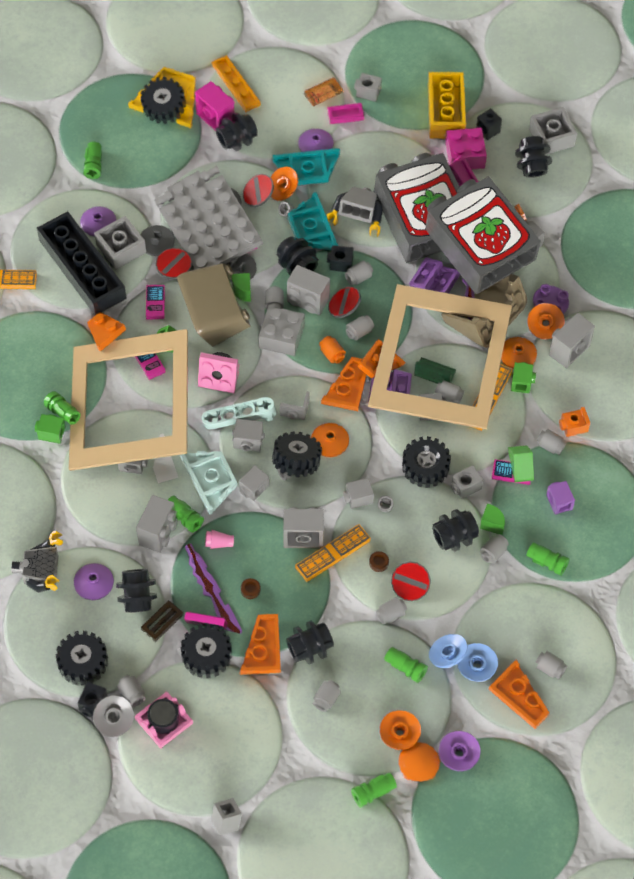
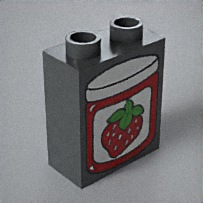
M422 153L414 157L411 163L399 167L396 163H390L383 166L376 174L374 192L377 194L376 198L383 207V214L406 263L442 252L425 230L429 204L441 196L449 199L455 196L459 189V185L443 153L431 156L430 153Z
M489 176L479 182H476L474 179L468 180L459 187L455 196L446 199L444 196L438 197L427 207L428 215L425 230L476 295L535 261L537 258L541 240Z

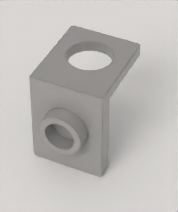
M306 392L303 407L280 403V416L305 420L310 401V392Z

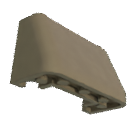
M224 263L185 272L177 276V281L194 328L199 336L212 347L251 327L248 320L250 315L246 309H242L239 306L230 283L234 274L230 265Z
M513 274L477 295L474 294L475 299L512 305L508 326L524 310L527 304V296L520 277ZM445 312L441 314L446 324L479 346L489 347L494 326L493 321L477 317H470L469 319L466 316Z

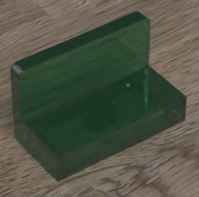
M423 357L415 364L414 376L436 384L442 383L444 380L452 383L456 374V369Z

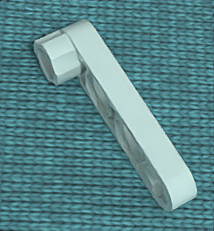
M263 397L208 410L203 413L201 420L204 427L211 430L236 424V419L255 420L262 418L266 421H272L277 415V410L271 398ZM246 408L253 409V411L250 414H243V411ZM228 412L234 413V416L230 419L224 418Z

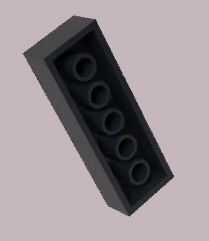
M68 211L37 227L39 241L94 315L127 299L123 283Z

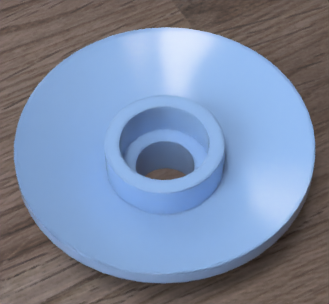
M449 634L439 638L434 642L429 651L431 663L439 668H448L458 664L467 653V642L462 636L457 634Z
M473 643L468 645L465 657L457 665L460 673L465 678L475 682H482L490 679L495 674L498 667V658L495 652L487 645ZM479 663L481 667H474V664Z

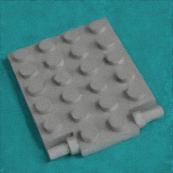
M217 166L201 173L197 171L167 187L168 190L164 192V195L154 200L157 206L166 201L170 202L159 208L181 248L191 256L194 270L221 263L227 264L263 244L262 239L224 177L220 175L209 181L210 177L220 173Z

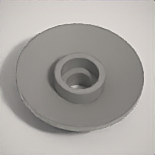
M117 695L103 698L96 705L93 713V721L97 730L109 737H117L127 732L134 719L131 704L125 698ZM113 711L114 717L109 719L108 715Z

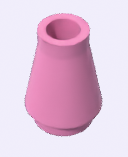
M215 530L206 531L205 547H210V549L233 547V535Z

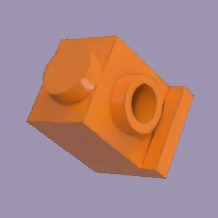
M581 407L580 410L562 413L559 425L560 429L564 430L566 437L589 431L590 420L585 407Z

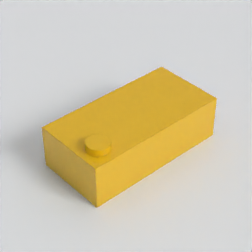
M429 72V138L446 139L447 130L466 129L464 72Z

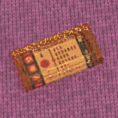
M334 77L304 91L305 97L312 106L343 93L342 87Z

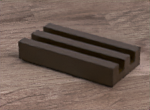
M168 600L141 626V630L146 632L156 642L183 616V612ZM169 608H172L165 616H163L159 620V622L153 628L149 629V627L160 616H162ZM176 612V614L163 627H161Z

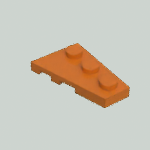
M350 358L336 382L331 385L329 392L322 398L321 404L354 411L359 410L367 374L357 367L362 361L361 358Z
M262 614L257 616L245 659L240 669V675L281 673L278 614Z
M517 660L489 686V690L534 729L549 716L548 709L538 693L532 688L528 677L522 672Z

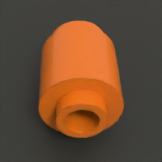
M327 336L319 343L320 350L330 363L338 364L344 360L346 351L335 338Z

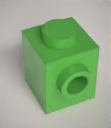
M515 362L511 391L530 393L531 383L535 384L536 372H533L532 364Z
M41 414L40 420H37L35 424L38 440L61 444L66 428L64 418L53 414Z

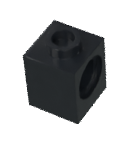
M491 108L477 116L476 128H482L483 137L486 140L501 132L502 118Z
M332 245L331 252L327 253V263H330V271L347 272L353 264L354 247Z
M87 681L77 702L79 711L87 717H92L99 701L108 696L106 688ZM90 699H96V700H97V701H96L95 703H93V704H88V703H87V701L90 700Z

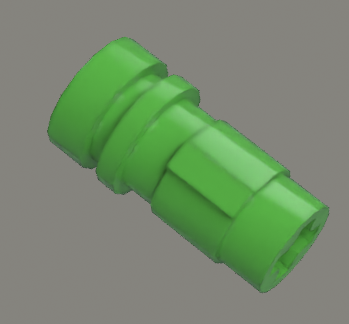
M90 142L85 149L84 158H86V161L84 162L83 174L89 179H96L101 175L102 146L98 142Z
M52 391L46 395L44 406L52 413L57 414L60 418H64V421L71 425L79 421L80 412L58 392Z
M171 496L168 499L174 502L175 511H177L176 518L191 533L197 531L202 526L204 518L194 509L191 510L187 503L179 500L176 496Z
M535 542L531 544L526 556L533 559L532 562L542 567L547 566L550 571H554V573L560 576L565 572L570 561L568 557L564 555L561 557L560 553H554L552 550Z
M394 647L388 650L384 658L391 666L406 673V676L416 683L423 679L428 669L426 664L417 659H412L409 655Z
M388 773L372 779L367 784L362 783L360 786L351 788V793L356 804L361 808L367 805V802L371 803L373 799L379 798L397 788V784L393 775Z

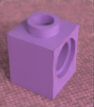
M567 481L561 483L554 482L548 486L546 496L555 515L573 510L575 499Z

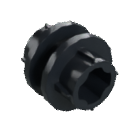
M236 112L232 115V121L225 117L221 120V125L216 128L217 138L224 149L233 148L235 151H239L242 148V143L249 146L252 144V138L258 136L256 124L249 114L240 115Z
M530 136L520 140L519 148L515 151V156L522 158L517 162V168L523 170V175L533 178L547 174L548 166L553 162L551 156L545 155L550 152L551 148L549 144H545L544 137Z
M288 237L277 248L278 264L282 268H286V272L289 275L292 274L296 265L314 272L319 260L316 257L317 251L312 246H308V242L304 238Z
M458 509L451 511V519L443 514L439 516V522L432 524L434 538L438 546L442 550L445 549V551L451 549L456 552L460 550V542L465 546H470L473 543V539L479 537L477 522L472 513L466 510L460 512Z
M148 569L122 571V581L116 583V588L124 589V595L117 597L118 602H124L125 612L132 613L151 610V600L157 598V593H150L149 586L155 585L156 579L149 578Z
M310 620L306 622L307 630L302 631L299 626L293 628L294 635L286 638V642L295 662L305 660L310 665L314 663L313 655L318 654L321 659L327 657L326 650L333 647L334 642L324 622L315 625Z

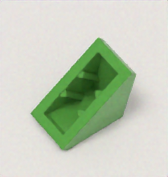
M527 445L508 447L514 482L533 481V452Z

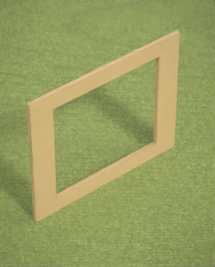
M397 284L368 407L487 430L512 305ZM406 306L472 318H486L494 322L477 407L387 390Z
M187 329L114 340L101 352L98 350L96 343L74 347L71 405L80 412V419L77 423L70 424V471L187 454ZM173 350L172 436L84 449L88 364Z

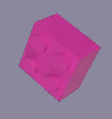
M210 81L195 91L196 113L212 129L216 131V128L221 125V120L225 117L232 121V115L235 113V102L231 96H227L220 86H216Z
M482 128L447 130L445 144L449 164L463 155L472 170L485 169L487 154Z

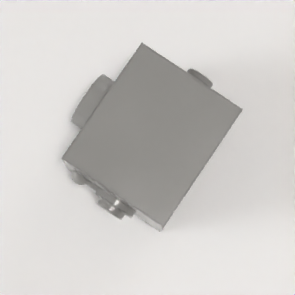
M236 419V426L232 430L233 448L244 451H260L263 443L262 440L265 438L263 422Z

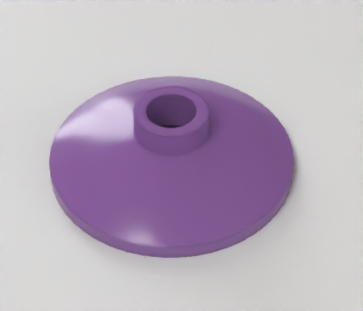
M310 129L301 134L298 146L301 152L332 149L333 138L325 130Z
M92 207L83 213L80 220L81 228L86 234L95 237L94 232L115 222L116 216L113 211L106 207Z
M97 563L83 566L74 577L76 592L87 600H98L107 596L114 584L111 571L106 566ZM96 577V580L91 581L90 578Z
M451 732L440 742V759L444 765L452 770H469L476 765L480 758V745L476 738L467 732ZM461 751L463 755L457 756L455 753Z

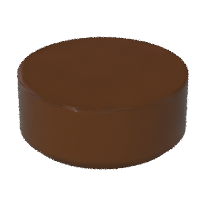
M381 551L372 553L369 558L370 568L376 572L385 571L389 565L388 555Z
M249 578L242 582L241 594L243 597L255 599L259 596L261 587L256 579Z

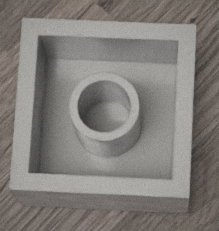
M564 107L531 116L529 131L532 136L544 137L545 144H549L551 148L547 154L575 146L577 132Z
M126 216L94 232L96 246L115 270L146 253L145 240Z
M296 265L287 280V302L295 307L298 306L306 309L309 313L321 315L330 299V278Z
M268 306L259 334V348L295 356L305 326V314Z
M579 313L569 317L565 321L564 326L561 329H556L552 334L553 339L550 344L549 356L567 369L590 347L595 325Z
M155 495L151 496L136 527L139 546L161 553L163 547H167L170 540L169 534L171 530H175L178 523L174 502Z
M296 507L284 509V548H322L324 509L314 507L309 509H299Z

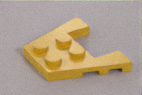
M163 67L151 80L155 82L158 77L160 80H163V77H167L168 81L172 78L174 83L177 81L182 86L186 108H184L183 114L180 113V118L176 119L177 124L192 128L196 77ZM140 91L138 96L129 102L128 106L131 109L144 113Z

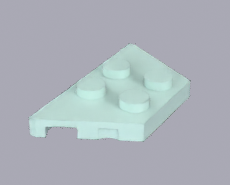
M197 451V453L181 454L180 457L210 515L237 487V481L222 451Z

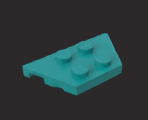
M340 148L272 155V160L278 169L282 167L294 169L298 175V185L328 183L340 156Z
M314 192L309 200L303 201L296 209L287 214L295 238H304L308 242V246L318 249L331 250L332 245L338 246L317 192Z

